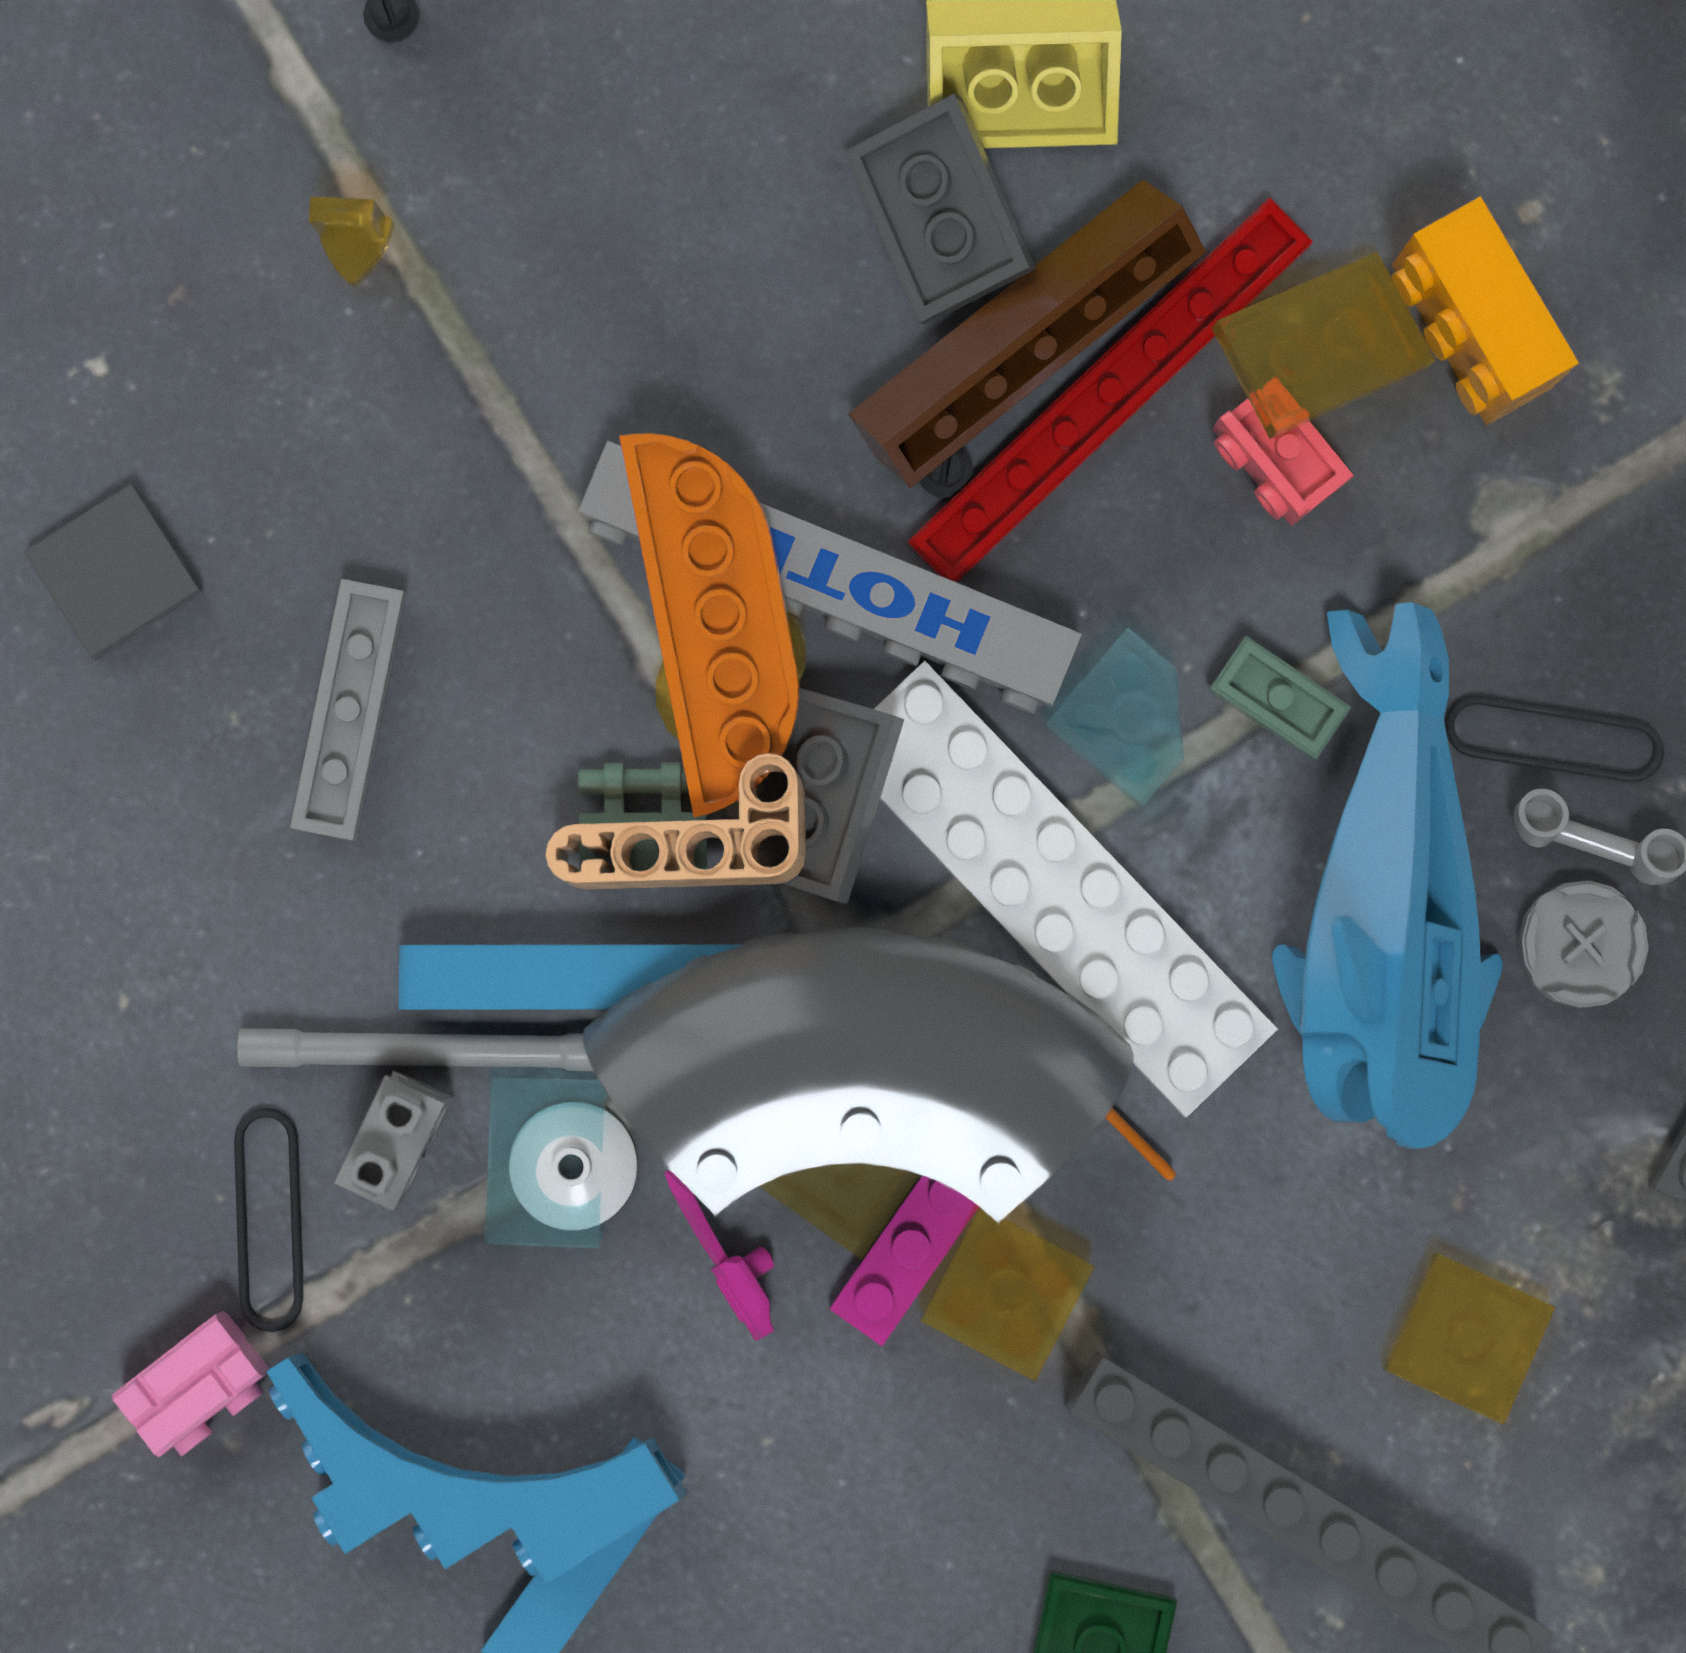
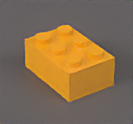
M1481 196L1414 233L1392 263L1396 271L1392 274V281L1397 293L1408 307L1416 305L1427 324V327L1424 328V336L1431 351L1440 361L1448 360L1460 380L1456 382L1455 386L1461 402L1470 414L1476 415L1479 413L1486 426L1549 391L1579 364Z

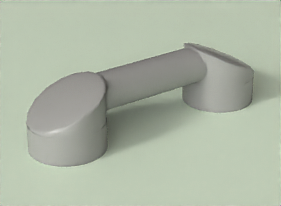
M1548 789L1530 791L1519 801L1514 810L1516 831L1521 839L1530 846L1537 848L1545 847L1554 841L1627 865L1634 877L1640 882L1649 885H1663L1672 882L1686 871V839L1674 830L1657 829L1649 833L1638 843L1569 820V810L1564 799L1556 792Z

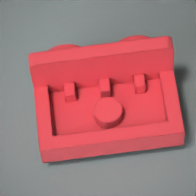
M1275 378L1266 383L1233 411H1227L1222 415L1212 429L1218 436L1214 440V445L1222 458L1236 471L1243 467L1259 486L1254 490V494L1262 507L1276 520L1283 516L1291 527L1354 476Z

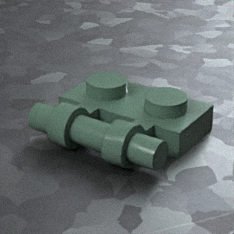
M662 762L661 769H625L624 763H604V769H579V795L604 794L605 813H579V824L707 820V815L694 818L693 812H682V794H689L685 770L681 767V762ZM625 794H662V812L625 813ZM708 838L698 843L694 850L693 859L698 869H708ZM647 839L640 841L633 847L630 853V864L634 871H646L655 865L660 852L658 843L655 840ZM580 843L579 872H581L582 862L588 859H603L613 866L611 854L594 853Z

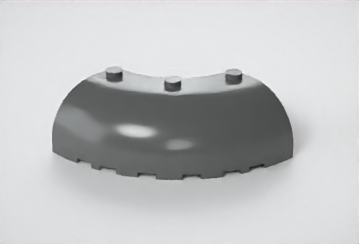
M868 927L833 928V931L809 932L794 935L793 932L769 935L745 941L743 946L708 957L705 954L687 962L685 967L665 975L654 983L650 981L623 997L584 1029L583 1044L587 1058L598 1080L615 1106L658 1158L715 1215L736 1198L758 1185L781 1175L829 1164L865 1163L905 1169L935 1179L968 1197L999 1222L1052 1176L1097 1129L1121 1095L1131 1074L1134 1061L1131 1045L1095 1011L1069 993L1066 995L1055 986L1039 979L1034 972L1018 964L1014 966L1011 963L980 953L978 948L961 942L931 936L929 939L915 935L892 933L889 929Z

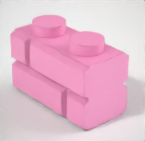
M222 1311L212 1316L111 1396L127 1420L135 1426L137 1433L154 1455L159 1458L172 1448H175L182 1457L213 1433L206 1424L213 1416L225 1407L232 1416H235L264 1393L257 1382L267 1375L266 1371L269 1370V1366L253 1345L246 1340V1336L230 1315Z

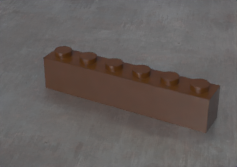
M1142 179L1035 265L1036 270L1015 280L848 413L875 457L909 488L913 487L1205 254L1206 251L1183 206Z

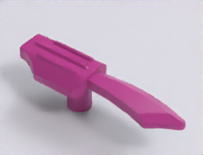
M670 1169L664 1172L665 1177L683 1215L715 1264L711 1271L717 1279V1286L741 1323L744 1322L753 1339L757 1341L773 1332L774 1328L770 1319L769 1300L756 1279L774 1268L772 1257L765 1248L760 1246L743 1258L737 1255L728 1259L706 1220L694 1193Z

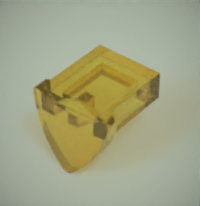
M310 196L308 222L319 234L327 257L350 286L359 285L374 270L386 252L394 230L393 220L383 213L374 199Z

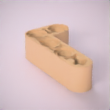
M768 753L758 755L747 762L741 771L739 780V819L573 824L562 827L553 834L547 844V863L554 875L575 888L586 890L761 885L788 882L799 874L804 866L806 856L805 789L803 780L790 762L783 757ZM775 771L787 775L788 788L782 798L771 803L758 800L757 787H755V781L758 776ZM775 835L787 838L789 853L785 861L779 866L772 868L761 866L758 862L757 852L762 841ZM706 838H720L724 845V855L720 863L711 869H698L693 859L694 850L698 843ZM642 840H655L660 851L655 865L646 871H634L630 864V853L633 847ZM580 843H582L583 846L594 853L611 854L613 866L603 859H588L582 862L581 872H579V869L569 864L567 860L568 855H575L579 852Z

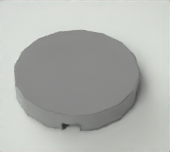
M1592 881L1560 884L1540 895L1523 916L1517 938L1520 965L1532 986L1551 1001L1574 1008L1606 1005L1619 998L1618 996L1624 994L1630 986H1633L1642 974L1649 950L1646 926L1639 912L1634 910L1631 903L1625 899V896L1615 888Z

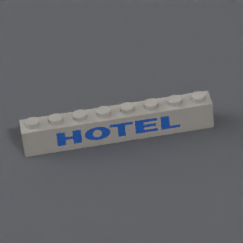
M607 441L578 512L583 519L591 522L588 530L590 534L613 544L623 546L627 537L639 542L640 540L622 447ZM760 503L770 525L788 615L799 618L802 610L806 609L825 617L826 621L823 628L836 635L858 642L861 633H865L884 641L885 644L882 652L897 660L917 666L920 657L943 665L944 668L940 676L956 684L976 690L979 681L1003 690L1000 701L1025 712L1035 714L1038 705L1048 709L1053 706L1081 638V633Z

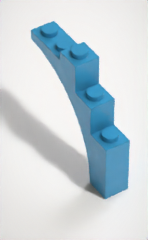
M304 1353L288 1357L266 1371L273 1382V1385L269 1387V1394L276 1408L287 1420L294 1417L307 1439L302 1443V1449L308 1462L319 1475L323 1476L327 1473L333 1483L311 1497L318 1509L313 1513V1517L325 1540L332 1546L339 1544L344 1554L412 1513L418 1523L413 1527V1533L420 1548L430 1560L433 1561L438 1558L444 1569L512 1527L518 1537L512 1544L519 1561L530 1575L533 1576L539 1572L543 1581L547 1584L675 1504L687 1494L686 1489L654 1437L608 1460L559 1473L509 1476L460 1469L414 1453L370 1427L331 1391Z

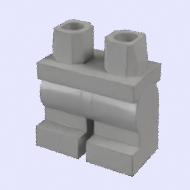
M394 1070L391 1076H385L334 1184L392 1211L401 1209L425 1160V1156L422 1154L425 1149L431 1147L454 1096L398 1070Z

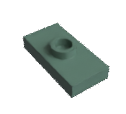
M1247 636L1243 638L1208 690L1312 761L1317 760L1352 708Z

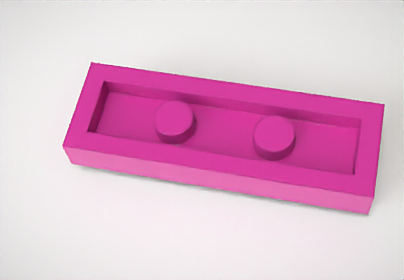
M921 1175L829 1309L873 1341L883 1346L977 1211L979 1205L959 1191L935 1179Z

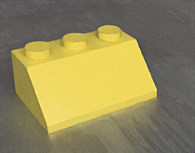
M926 0L928 107L952 94L962 97L983 148L1117 144L1122 29L1116 0Z

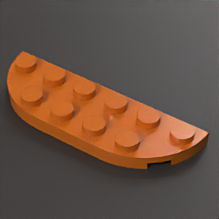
M660 434L621 435L619 437L689 796L695 818L713 813L738 801L740 775L747 762L758 755L767 753L782 757L793 734L800 701V681L770 525L763 507L753 490L733 467L707 449L683 439ZM770 772L765 773L763 776H758V778L755 781V787H757L770 774Z

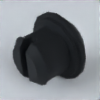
M367 0L363 11L364 23L370 34L378 40L389 43L399 42L409 37L416 29L419 21L418 5L415 0Z
M960 448L919 482L933 496L952 498L970 483L973 476L972 461L968 453Z

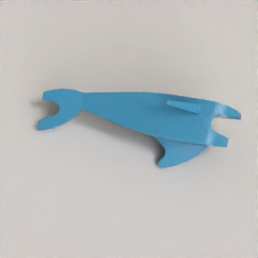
M1414 602L1398 603L1395 606L1390 637L1384 651L1381 650L1363 615L1350 610L1327 612L1332 648L1341 670L1358 694L1378 710L1380 715L1345 805L1326 862L1313 909L1306 956L1297 947L1282 944L1277 945L1273 951L1272 962L1285 1006L1294 1026L1303 1038L1305 1080L1318 1110L1328 1119L1335 1122L1359 1123L1367 1122L1376 1117L1377 1121L1387 1129L1386 1136L1395 1140L1396 1145L1407 1149L1431 1147L1445 1139L1458 1126L1468 1110L1477 1078L1480 1029L1485 1021L1500 979L1503 962L1499 954H1485L1480 957L1479 921L1474 880L1444 723L1449 696V657L1443 632L1432 609Z

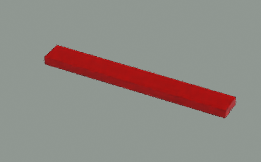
M1269 197L907 542V545L936 575L958 583L1311 247L1313 241Z

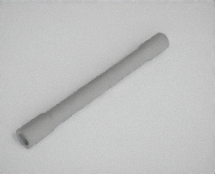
M241 1028L237 1044V1057L240 1067H298L303 1064L535 1067L594 1072L584 1049V1033H567L562 1036L302 1032L298 1029Z

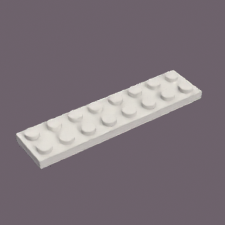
M926 661L874 708V710L905 719L880 800L1066 995L1069 993L1095 1011L1131 1045L1134 1056L1133 1065L1183 1117L1187 1118L1278 1030Z

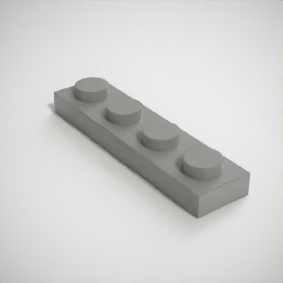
M341 579L290 826L293 830L357 841L407 595L403 590Z

